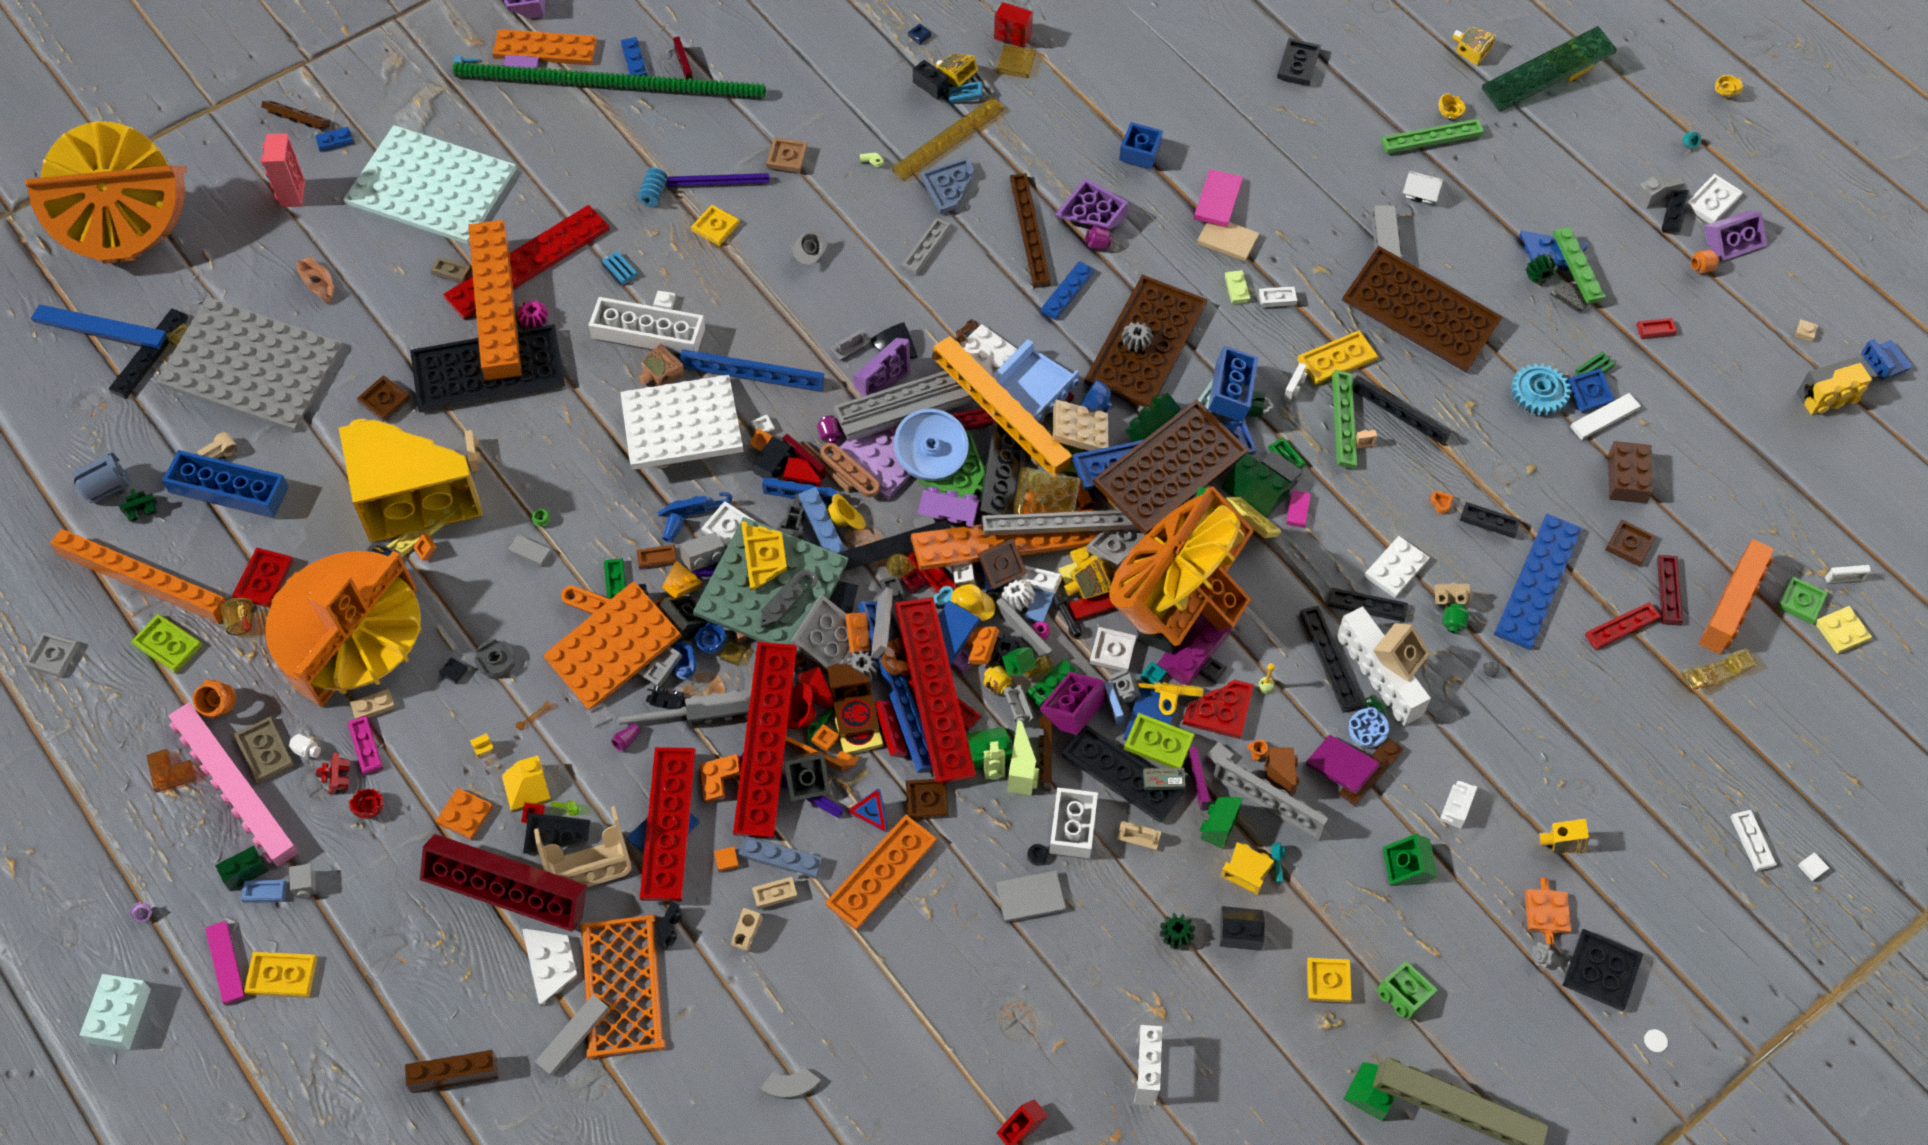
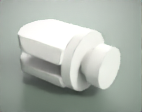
M297 734L290 740L289 746L295 754L304 758H317L320 755L321 748L313 739Z

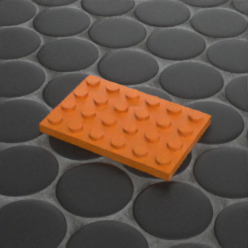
M633 581L542 656L591 712L682 637V635L636 582Z

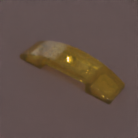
M1745 648L1731 653L1728 658L1703 667L1695 666L1682 671L1681 674L1691 689H1701L1738 676L1755 667L1757 662L1749 650Z

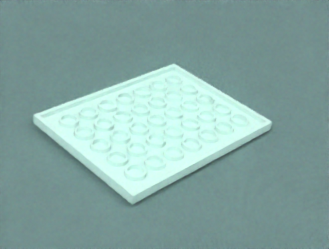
M393 125L343 200L347 205L469 245L468 224L482 223L517 168L513 163Z

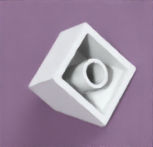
M1409 171L1403 193L1406 194L1405 197L1416 199V197L1423 198V202L1432 204L1433 201L1437 202L1443 179Z

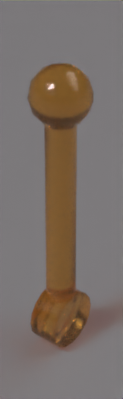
M546 701L540 709L523 722H517L516 728L523 730L524 725L545 709H550L551 703Z

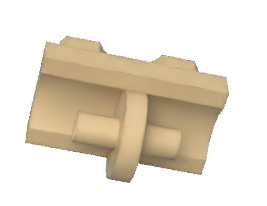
M1456 583L1435 584V604H1471V585Z

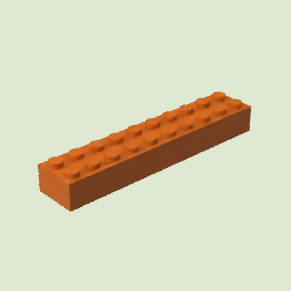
M504 220L468 224L480 360L484 379L486 381L521 376L508 234Z

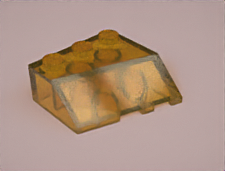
M1021 467L1014 500V514L1074 512L1081 478Z

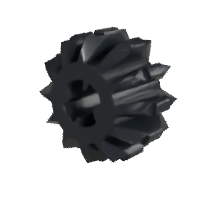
M1005 633L1003 638L997 637L991 655L992 662L997 661L998 666L1004 664L1003 656L1017 648H1022L1019 646V639L1014 640L1013 635L1006 638Z

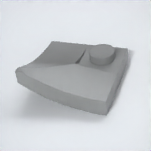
M669 646L640 670L638 674L656 686L661 687L683 655Z

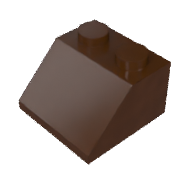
M836 663L832 666H827L829 687L833 699L871 693L870 678L849 664Z

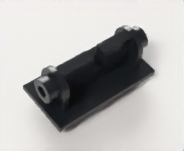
M654 686V689L647 688L648 691H652L651 695H648L646 698V702L651 706L664 708L665 701H668L667 709L673 710L686 707L684 700L687 697H684V692L673 690L671 694L665 692L666 688Z

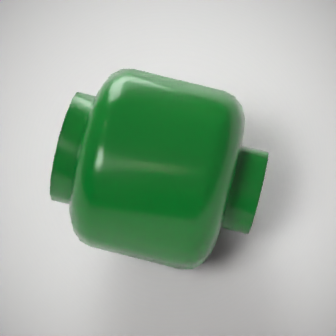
M1451 604L1445 608L1442 625L1448 629V632L1459 634V631L1467 629L1469 611L1466 610L1465 606Z

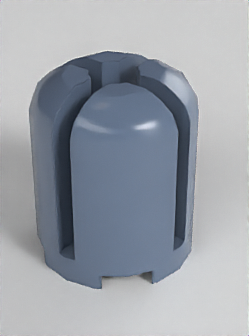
M113 452L75 471L73 475L74 484L79 494L86 501L97 503L130 485L131 480L127 471L123 470L122 466L118 463L120 461Z

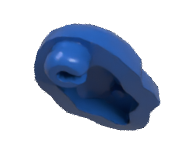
M679 641L675 645L674 650L683 656L674 667L673 672L681 679H689L695 673L697 661L692 646Z

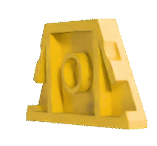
M743 521L741 524L750 590L754 591L787 570L782 532L768 530L762 526L754 527Z

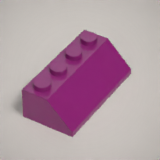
M1200 613L1192 625V630L1174 653H1165L1156 665L1166 670L1167 675L1180 684L1190 686L1208 659L1215 654L1230 635L1232 628L1218 631Z

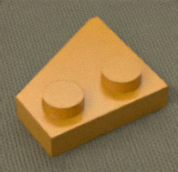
M676 561L662 588L677 599L700 589L703 582Z

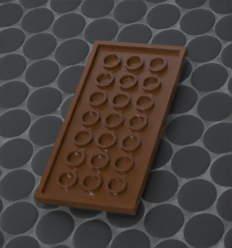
M1379 245L1342 298L1343 302L1467 373L1502 319L1501 315Z
M1142 274L1087 373L1084 384L1092 386L1097 379L1108 386L1112 395L1142 407L1150 405L1152 403L1151 399L1159 394L1208 299ZM1138 321L1139 324L1145 323L1146 327H1150L1153 338L1149 348L1145 347L1144 351L1138 349L1135 352V349L1129 350L1128 346H1124L1121 337L1125 326H1129L1130 322L1136 324Z
M1196 399L1095 477L1092 483L1146 535L1164 517L1197 494L1198 487L1205 488L1239 461L1249 450Z

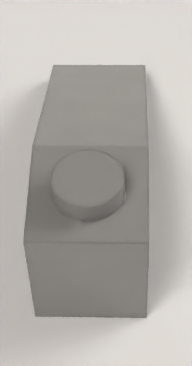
M1672 172L1652 176L1639 185L1634 198L1647 209L1671 194L1672 190L1682 187L1684 182Z

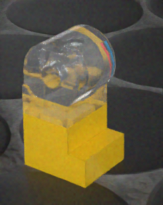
M487 733L470 740L473 750L487 776L502 769Z

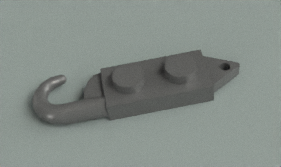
M810 570L799 571L779 590L761 610V628L774 623L777 625L802 598L803 590L798 583L804 577H811L813 580L811 587L814 588L818 579L814 572Z

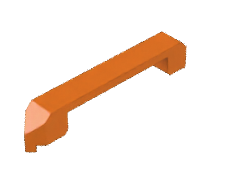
M788 736L786 737V746L803 754L817 752V750ZM840 751L835 759L824 754L825 764L841 772L853 767L859 759V756L856 755L854 758L844 751Z

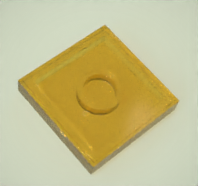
M1004 44L996 73L1029 78L1036 50Z

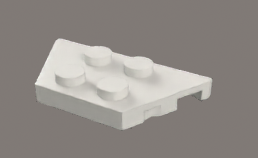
M522 929L537 997L541 1007L546 1004V1001L555 993L558 994L564 989L566 984L571 983L578 977L568 935Z

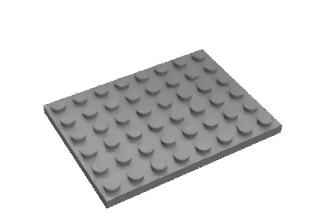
M206 297L156 380L158 386L296 432L340 353L343 344L340 341Z

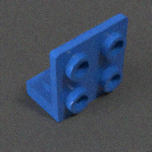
M1875 339L1869 340L1861 352V355L1881 380L1912 368L1911 363L1892 340L1882 344H1878Z

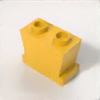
M1237 842L1230 864L1225 863L1220 877L1258 895L1263 879L1272 869L1274 860L1265 853H1258L1252 850L1247 844Z

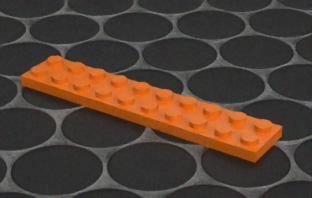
M1093 509L1082 510V511H1075V512L1093 511ZM982 524L972 527L965 526L911 534V541L919 569L925 570L980 562L977 553L1010 538L1014 539L1020 556L1086 547L1100 531L984 536Z

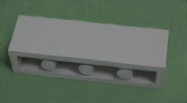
M1374 205L1371 217L1375 250L1379 245L1404 260L1403 254L1400 253L1402 250V241L1399 240L1400 226H1397L1399 213H1396L1395 206Z

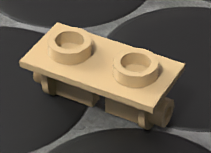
M1122 821L1117 840L1157 850L1162 831Z

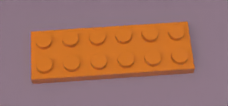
M498 29L492 56L495 59H505L506 55L539 57L540 62L592 65L597 45V36Z
M905 814L825 902V906L857 931L934 846L937 838Z

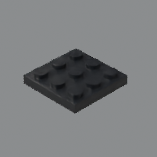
M1582 929L1562 986L1623 1012L1626 1008L1643 954L1586 929Z

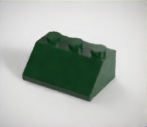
M1245 453L1234 465L1221 489L1233 497L1243 498L1264 517L1268 518L1289 495L1291 483L1248 453Z

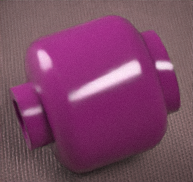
M1098 226L1088 229L1085 243H1087L1089 248L1104 251L1107 246L1110 247L1112 236H1110L1108 229Z
M833 415L822 417L817 424L819 437L824 442L837 443L838 439L843 435L842 427L838 419Z

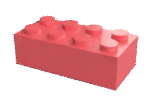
M266 134V140L263 142L264 155L261 156V164L265 166L266 177L270 179L271 189L275 191V199L279 201L281 207H302L305 178L288 134Z

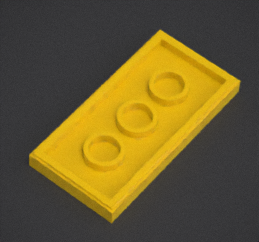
M1358 330L1298 355L1297 360L1299 363L1306 365L1305 372L1314 385L1317 386L1331 380L1332 373L1335 370L1348 373L1378 360V355L1361 331Z

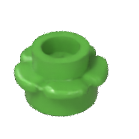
M537 509L532 515L533 524L538 527L546 526L551 518L550 514L544 509Z

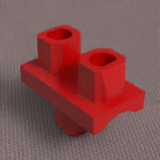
M333 753L330 768H328V763H322V768L316 769L315 775L321 778V783H327V778H330L329 794L335 795L336 790L348 789L349 777L338 776V772H349L350 759L339 758V753Z

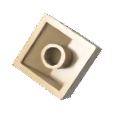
M1398 623L1392 626L1373 650L1383 666L1406 681L1412 678L1431 654L1412 624Z

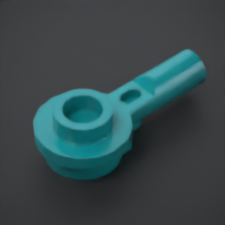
M1281 842L1272 844L1275 883H1283L1281 861L1282 858H1285L1286 851L1285 846H1281Z

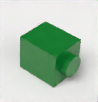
M1017 648L1002 657L1008 675H1022L1037 666L1032 648Z

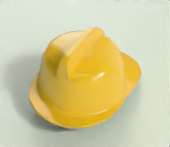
M839 494L833 495V502L826 508L832 522L837 526L851 525L855 529L863 530L866 527V523L862 515L843 496Z
M966 584L960 586L951 595V602L979 617L981 621H986L994 615L995 603L993 599L982 592L976 585Z

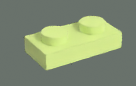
M1243 270L1225 272L1224 277L1232 305L1249 303L1250 295Z

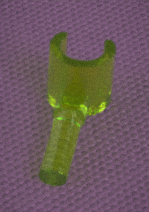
M573 800L567 803L551 802L552 807L567 809L566 813L568 815L578 814L579 806Z

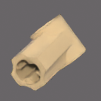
M222 432L216 435L214 442L196 452L198 455L218 459L223 455L226 457L234 455L238 450V446L228 432Z

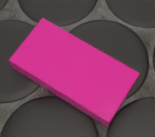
M1292 490L1286 525L1305 528L1311 493Z

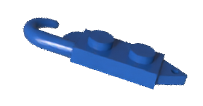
M721 492L719 496L727 498L714 501L710 497L695 496L687 500H677L673 503H668L669 506L658 511V516L668 517L671 513H674L681 517L709 512L708 510L719 508L724 501L730 504L733 496L731 493Z

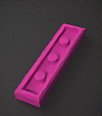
M227 921L205 927L222 1003L227 1005L246 998Z

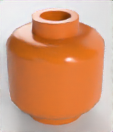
M1711 249L1697 251L1691 258V267L1699 274L1713 272L1719 263L1718 255Z

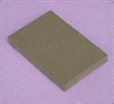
M268 717L234 734L257 784L295 767L272 717Z

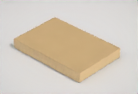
M1230 222L1228 227L1206 223L1197 240V244L1246 262L1259 237V233Z

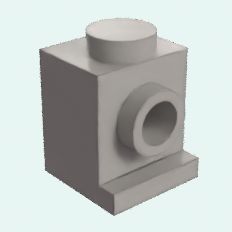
M1127 668L1109 676L1117 698L1121 702H1131L1141 695L1135 675Z

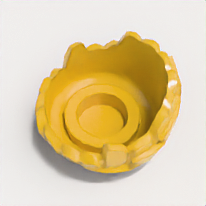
M1723 75L1716 80L1715 89L1721 96L1730 98L1741 93L1744 85L1740 77L1736 79L1732 75Z
M1446 93L1439 99V111L1446 119H1457L1466 111L1465 103L1460 100V96L1455 97L1451 96L1450 93Z

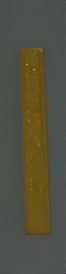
M991 97L894 165L892 172L902 181H905L1003 112L1004 106Z

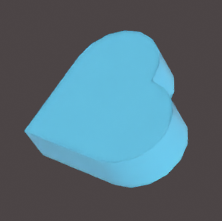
M944 586L941 588L940 593L933 596L937 609H943L947 602L951 601V595L954 591L952 587Z

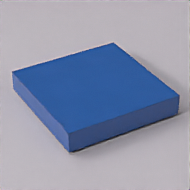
M1601 368L1568 378L1567 380L1581 413L1615 401Z

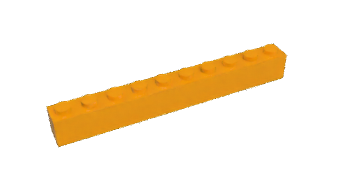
M949 336L933 346L932 358L1053 478L1070 467L1072 459L1070 452L1059 442L1053 441V436L1046 431L1045 427L1039 424L1033 415L1027 412L1020 402L1009 394L1007 389L1003 388L993 376L988 374L984 367L978 364L972 355L961 347L958 341Z

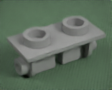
M862 329L857 330L856 333L838 343L835 342L830 347V350L840 361L870 343L865 338L866 332Z
M1021 684L1014 689L1011 686L1004 689V696L1011 706L1014 721H1022L1023 726H1025L1034 719L1023 688Z

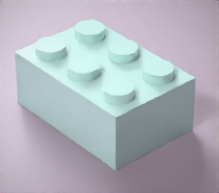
M102 974L80 1036L88 1044L129 1050L149 997L150 987L143 980Z

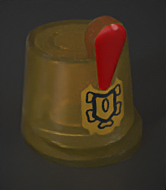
M234 598L220 606L227 634L238 636L249 633L252 630V600L248 598Z

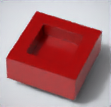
M524 802L521 823H527L529 812L544 814L545 805Z

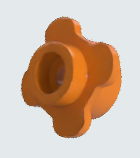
M1256 740L1247 746V749L1252 753L1254 761L1267 757L1268 746L1266 741Z

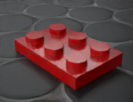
M256 547L232 597L235 600L270 608L272 605L271 600L279 591L294 561L292 556Z

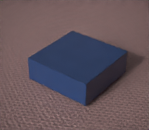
M918 24L908 32V36L920 45L931 37V32L923 25Z

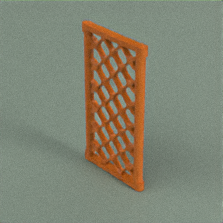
M656 915L580 924V933L583 936L586 1002L592 995H595L610 1007V1010L596 1026L605 1022L611 1029L605 1036L596 1033V1026L588 1034L589 1049H587V1059L666 1049L662 1033L655 935ZM646 923V926L641 930H637L632 926L633 924ZM617 926H625L623 930L619 933L615 932L611 928ZM605 928L599 935L591 933L593 929ZM628 928L637 932V935L631 941H627L622 937ZM607 931H611L616 935L610 944L601 940V937ZM639 937L647 939L648 946L642 950L633 945ZM619 939L627 943L622 952H617L612 948ZM597 942H601L606 946V949L600 955L592 953V946ZM629 948H633L638 952L633 961H629L623 956ZM611 950L617 955V958L611 964H608L602 957ZM641 956L649 959V966L643 970L634 965ZM620 959L629 964L623 972H618L613 968ZM598 962H602L607 966V969L601 975L593 973V966ZM630 968L640 972L634 981H630L624 976ZM610 970L619 975L612 984L603 979ZM643 976L650 979V986L645 990L636 986L638 980ZM621 979L630 984L623 993L614 988ZM599 982H603L609 987L603 995L594 993V986ZM632 988H636L641 992L636 1001H631L626 997V994ZM612 990L620 995L614 1004H610L604 999ZM643 997L652 1000V1006L647 1010L637 1006V1003ZM622 999L627 1000L631 1004L625 1013L616 1009L617 1004ZM633 1008H637L643 1013L636 1022L627 1017ZM611 1011H616L621 1015L616 1024H611L606 1020ZM644 1017L653 1019V1027L647 1031L638 1026ZM623 1020H627L632 1024L627 1033H622L617 1029V1026ZM635 1028L644 1033L638 1042H634L628 1037ZM613 1031L622 1035V1039L616 1045H612L607 1041V1038ZM647 1037L653 1039L655 1043L640 1045ZM625 1040L634 1045L632 1047L618 1048ZM603 1043H607L612 1047V1049L597 1051V1047Z

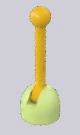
M1272 663L1267 666V677H1263L1258 683V690L1263 694H1270L1274 689V682L1270 678L1272 671L1275 670V665Z

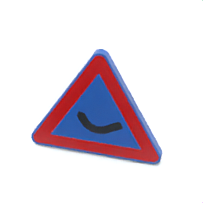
M880 789L874 790L848 809L849 814L882 831L888 829Z

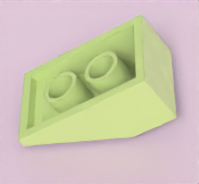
M1018 721L1009 771L1008 792L1032 796L1033 788L1037 789L1039 768H1035L1036 759L1023 723Z

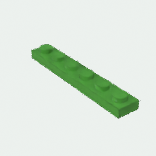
M1479 119L1384 136L1381 139V143L1386 154L1483 136L1484 130Z
M1335 370L1332 373L1337 465L1354 469L1357 466L1352 374Z

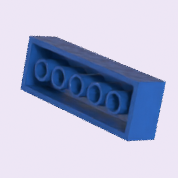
M181 450L177 451L162 480L169 493L274 518L289 488L284 476L281 474Z

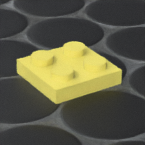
M1850 606L1819 618L1815 622L1837 654L1865 643L1872 638Z

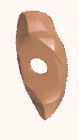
M307 257L296 262L297 271L309 290L320 297L325 303L330 304L334 294V285L328 270L324 266L319 265L313 257ZM316 278L319 279L320 282L313 283L310 281V279Z

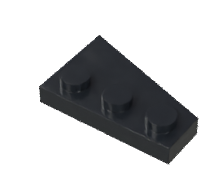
M529 812L523 854L538 851L534 829L538 828L543 846L549 844L564 846L588 841L591 820Z

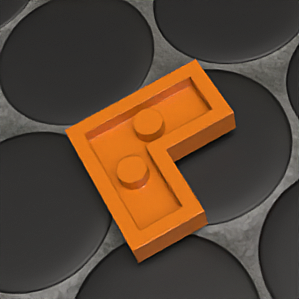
M976 627L963 648H972L968 659L971 664L989 663L1000 632L997 627Z
M738 754L700 764L703 799L706 803L725 798L724 780L739 776L741 773V759Z

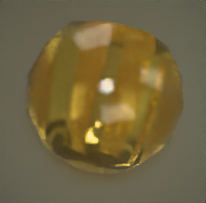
M895 554L888 559L886 568L891 576L901 578L909 572L910 562L903 554Z

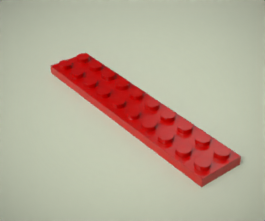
M588 204L510 252L513 290L609 231V225ZM473 276L443 294L444 299L463 320L476 314Z
M934 597L895 603L896 614L935 784L975 778L976 773Z
M757 642L733 835L774 839L797 645Z

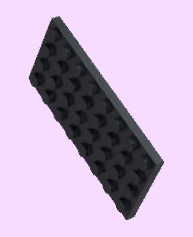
M555 324L517 331L521 376L485 381L481 369L479 338L410 350L419 413L566 386Z

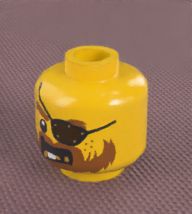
M1001 666L989 667L984 673L983 684L994 695H1004V689L1013 685L1012 676L1008 675L1007 671Z

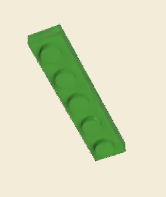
M1571 227L1555 229L1552 234L1586 303L1603 301L1605 295Z

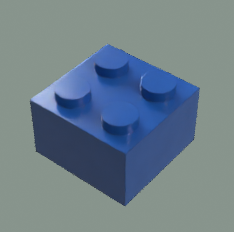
M1130 122L1120 147L1119 161L1152 169L1162 144L1163 130Z

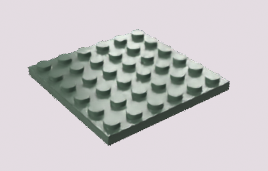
M743 517L741 522L745 521L748 525L754 527L762 526L768 530H776L746 517ZM740 522L700 597L693 614L759 642L791 644V639L818 597L823 595L828 600L830 599L848 563V558L782 532L787 570L756 590L751 591L742 524ZM810 570L814 572L818 579L814 588L811 587L813 583L811 577H804L798 583L803 590L802 598L777 625L774 623L761 628V610L779 590L799 571ZM797 648L796 656L800 658L802 651Z

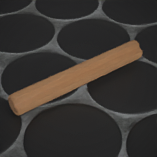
M805 441L799 443L825 466V473L844 490L849 492L854 488L823 461L821 455Z

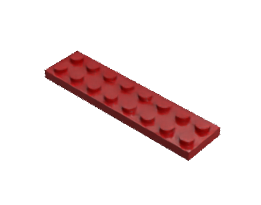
M655 747L640 901L682 902L696 756L695 748Z

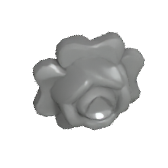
M1538 942L1537 946H1533L1531 957L1535 961L1536 966L1547 968L1548 964H1552L1554 952L1550 950L1549 944L1544 945L1542 942Z

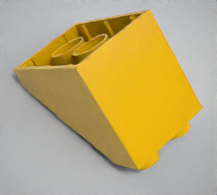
M357 419L348 426L339 428L352 501L370 543L401 536L409 531L430 529L458 507H460V510L441 524L447 525L483 516L479 496L465 456L454 450L435 445L433 440L407 433L399 427L377 420ZM444 508H449L450 512L448 514H443L442 510ZM434 519L435 523L428 525L427 521Z

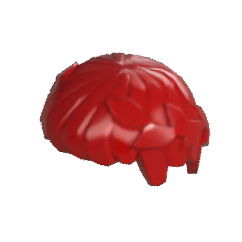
M375 789L358 790L356 795L349 800V807L355 816L362 819H372L382 811L384 799L382 794Z

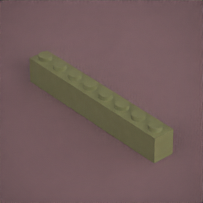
M1387 1058L1379 1063L1373 1084L1375 1089L1509 1145H1544L1548 1125L1541 1123V1120L1538 1118L1521 1115V1112L1516 1109H1507L1502 1107L1497 1101L1481 1098V1095L1478 1093L1464 1091L1457 1084L1445 1083L1438 1076L1426 1075L1416 1067L1402 1065L1397 1059Z

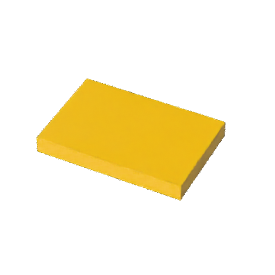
M253 952L244 993L246 995L309 998L317 956Z

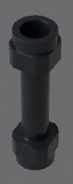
M1062 594L1053 598L1054 606L1057 610L1061 611L1069 626L1068 632L1073 639L1080 637L1083 632L1080 625L1076 624L1071 616L1065 597Z

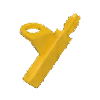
M1164 682L1137 684L1139 688L1154 689L1155 692L1160 693L1159 709L1164 715H1171L1176 711L1179 695L1203 697L1204 691L1202 687ZM1166 699L1170 700L1172 704L1169 711L1164 708Z

